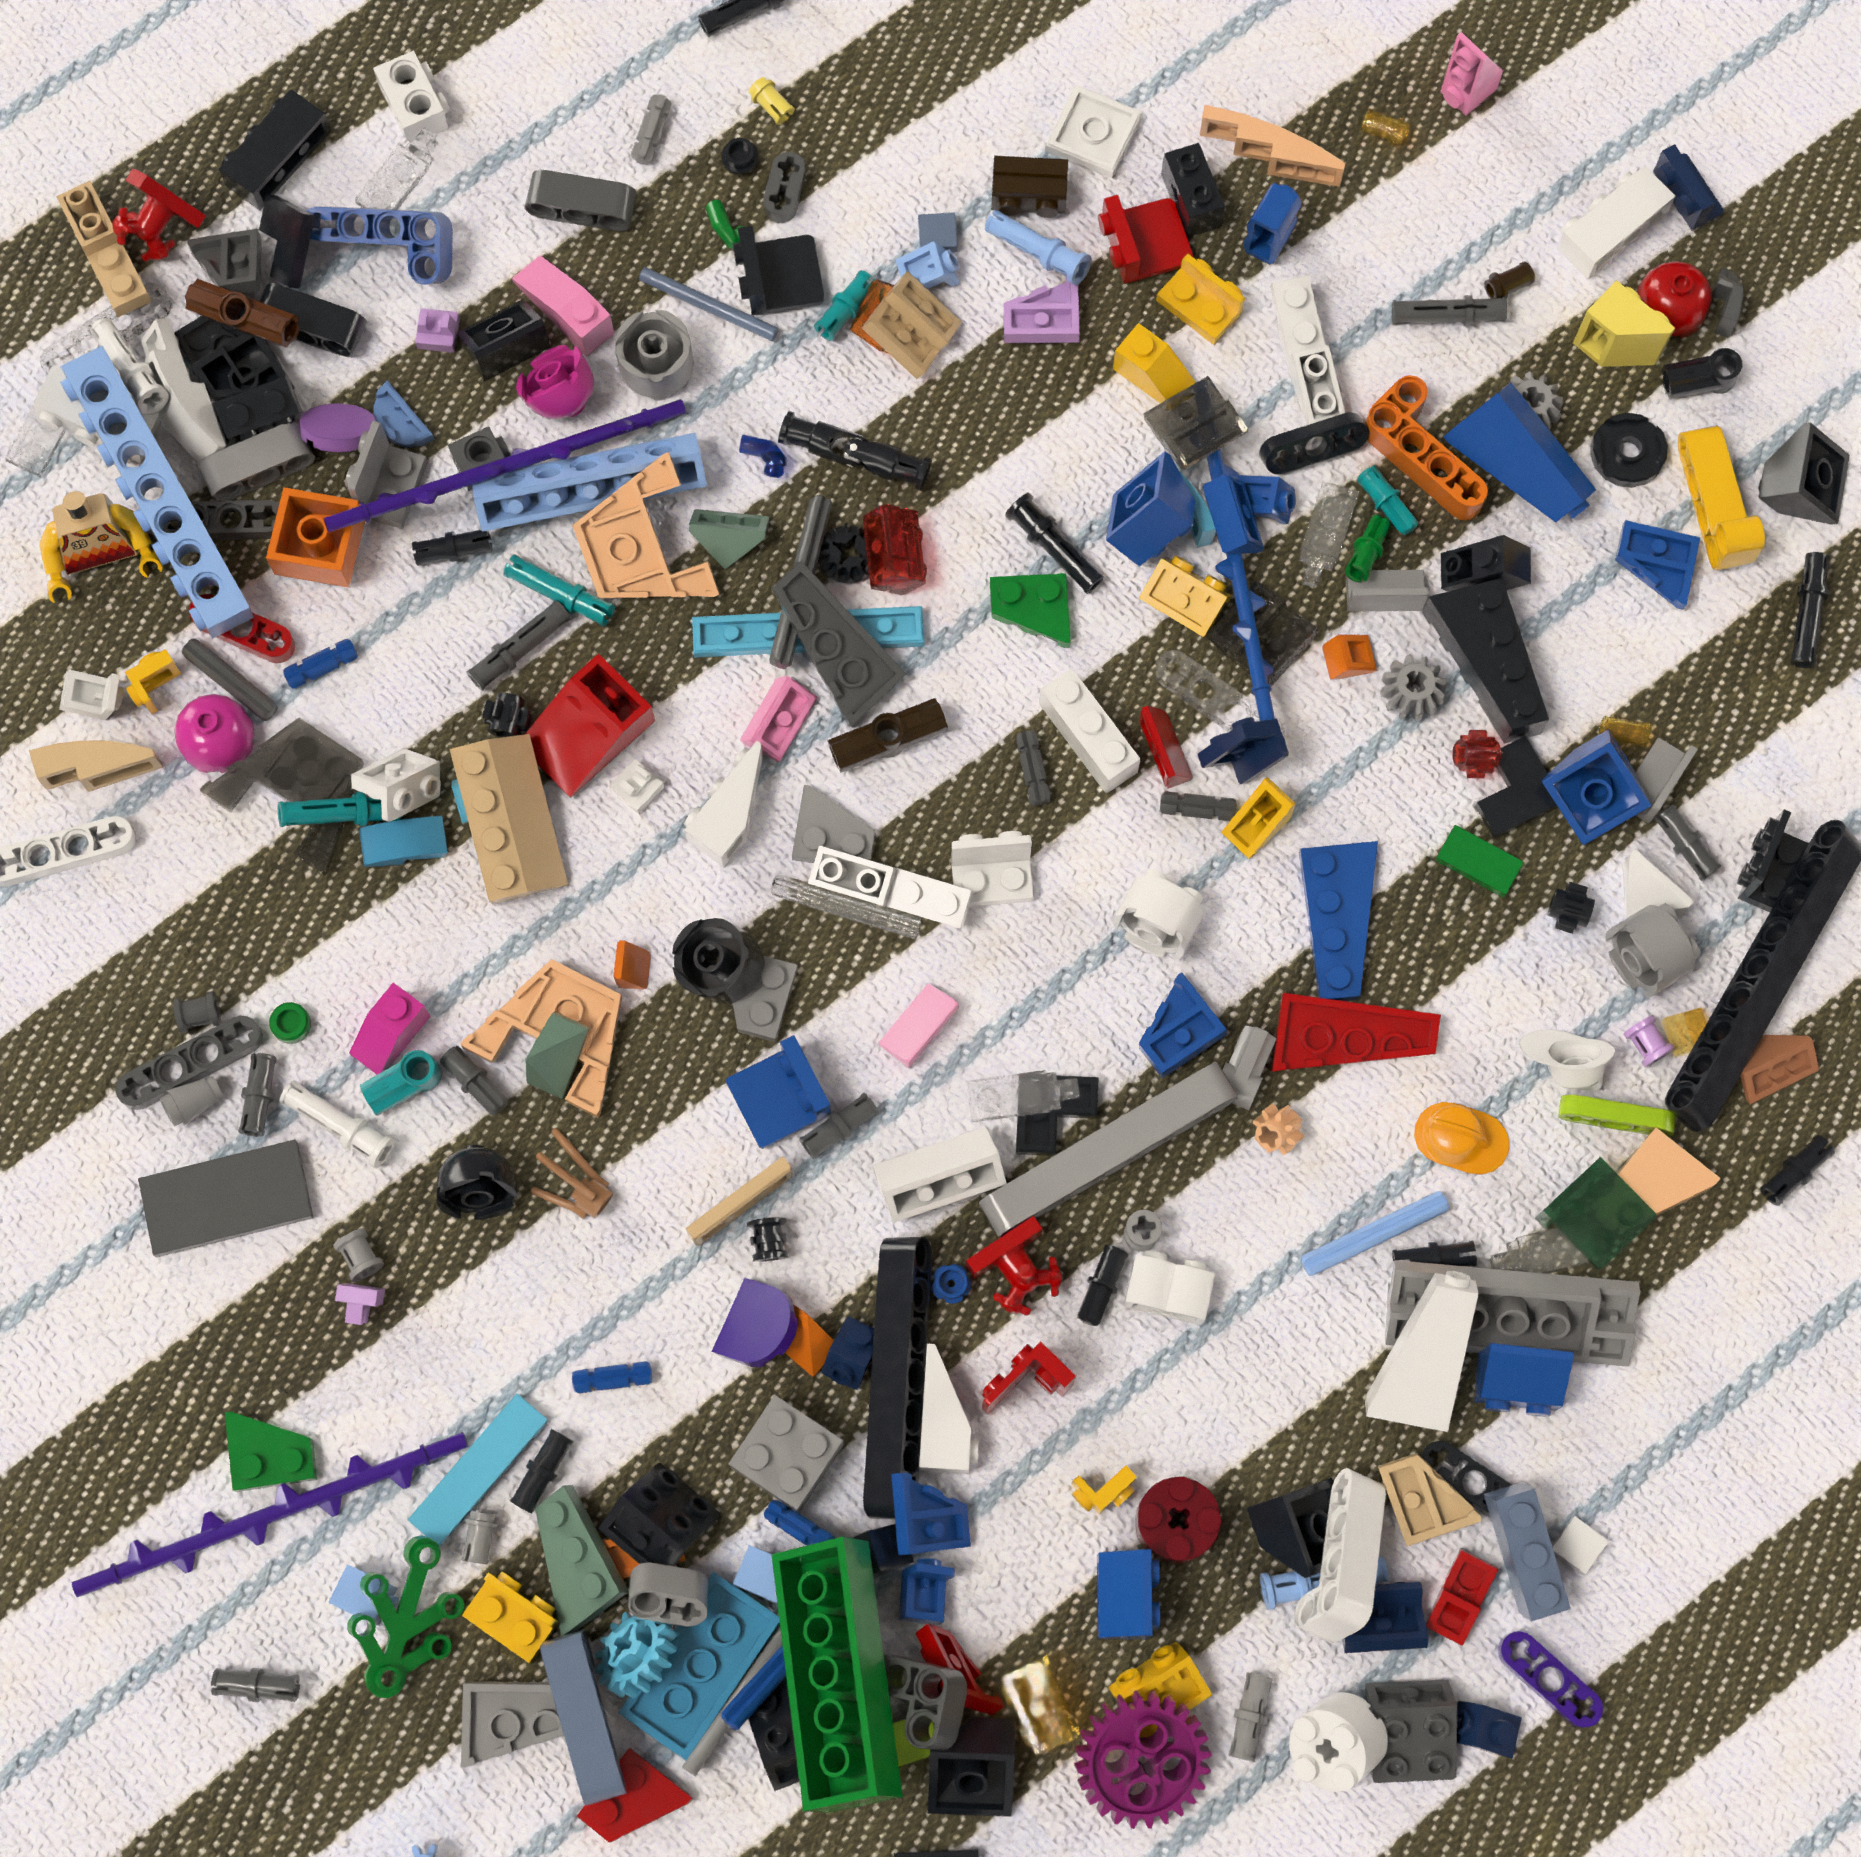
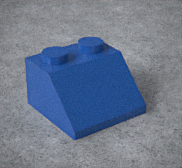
M1166 451L1113 494L1106 541L1139 567L1151 557L1157 558L1161 555L1167 544L1177 536L1183 537L1186 535L1194 523L1195 500L1171 455Z
M1490 1343L1477 1355L1474 1402L1485 1403V1410L1510 1412V1406L1526 1408L1527 1415L1549 1417L1551 1416V1411H1556L1563 1407L1574 1352Z

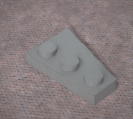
M465 1681L463 1683L461 1769L483 1760L511 1753L514 1750L564 1736L549 1682Z

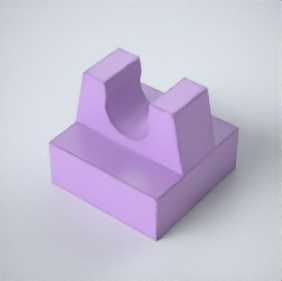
M421 308L415 340L417 349L454 353L460 322L458 312Z
M350 1283L338 1284L335 1301L347 1303L345 1323L366 1324L368 1322L370 1306L383 1305L385 1288Z

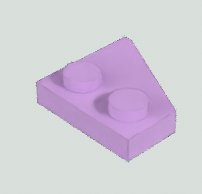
M1066 277L1065 283L1048 289L1045 285L1033 290L1028 296H1019L1005 302L1003 307L1004 343L1079 342L1078 285L1069 283Z

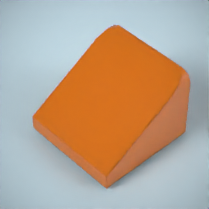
M1338 634L1322 646L1330 679H1343L1377 671L1368 635Z
M625 940L617 942L614 980L618 988L644 990L648 987L650 952Z

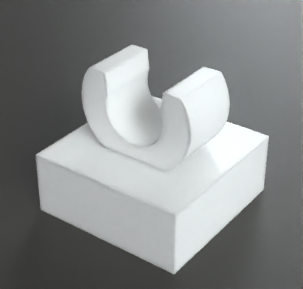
M635 758L609 785L611 792L639 815L665 786L657 776Z

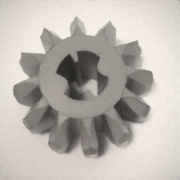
M1530 371L1525 373L1523 380L1515 375L1509 383L1512 382L1550 430L1551 423L1555 424L1558 422L1561 416L1558 409L1563 405V397L1556 395L1558 383L1547 386L1545 384L1547 380L1546 374L1540 376L1539 380H1534Z
M1411 654L1407 655L1404 664L1395 660L1391 663V672H1384L1381 681L1386 686L1382 687L1380 695L1383 698L1390 699L1386 705L1388 711L1394 710L1397 707L1401 709L1399 713L1400 720L1405 719L1408 712H1412L1416 722L1421 720L1423 712L1432 716L1436 713V704H1443L1446 695L1441 690L1445 689L1447 681L1444 678L1437 677L1441 670L1440 665L1433 666L1430 669L1426 667L1428 663L1427 656L1422 657L1418 664L1415 663ZM1410 684V687L1412 688L1415 684L1418 687H1420V691L1417 693V689L1415 688L1414 691L1411 692L1409 689H1407V685Z

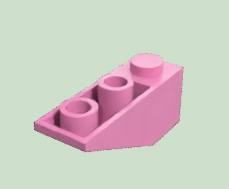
M1461 32L1457 35L1440 92L1451 107L1458 108L1467 116L1497 90L1503 70Z

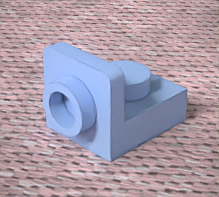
M935 241L895 260L900 277L908 271L926 289L942 282L947 283L951 287L959 284L956 271L959 270V265L954 253L950 249L946 250Z

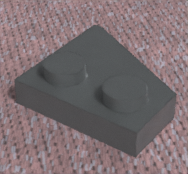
M258 228L187 240L191 254L214 285L232 292H241L242 294L260 291L262 239Z

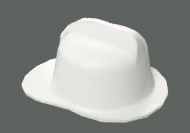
M1557 1030L1530 1032L1522 1037L1520 1042L1521 1051L1528 1058L1546 1064L1554 1082L1560 1087L1567 1089L1600 1090L1603 1085L1605 1064L1610 1062L1616 1053L1614 1047L1605 1041L1587 1039Z

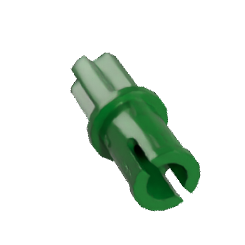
M1380 515L1372 516L1363 536L1355 540L1354 553L1345 568V574L1350 580L1361 583L1362 580L1364 582L1368 580L1375 561L1380 559L1383 554L1382 543L1391 525L1388 518H1382Z

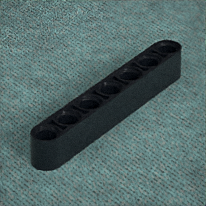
M926 1237L885 1238L881 1243L879 1251L863 1491L864 1510L867 1517L871 1519H895L891 1474L909 1473L912 1475V1480L918 1482L932 1268V1249Z

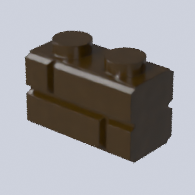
M994 155L991 210H999L1006 216H1015L1020 214L1021 211L1036 212L1038 216L1044 218L1055 217L1058 213L1065 214L1068 159Z

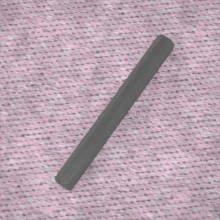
M816 495L810 500L794 565L802 561L814 575L832 508V501L822 495ZM783 609L769 658L770 664L779 669H786L792 665L799 638Z

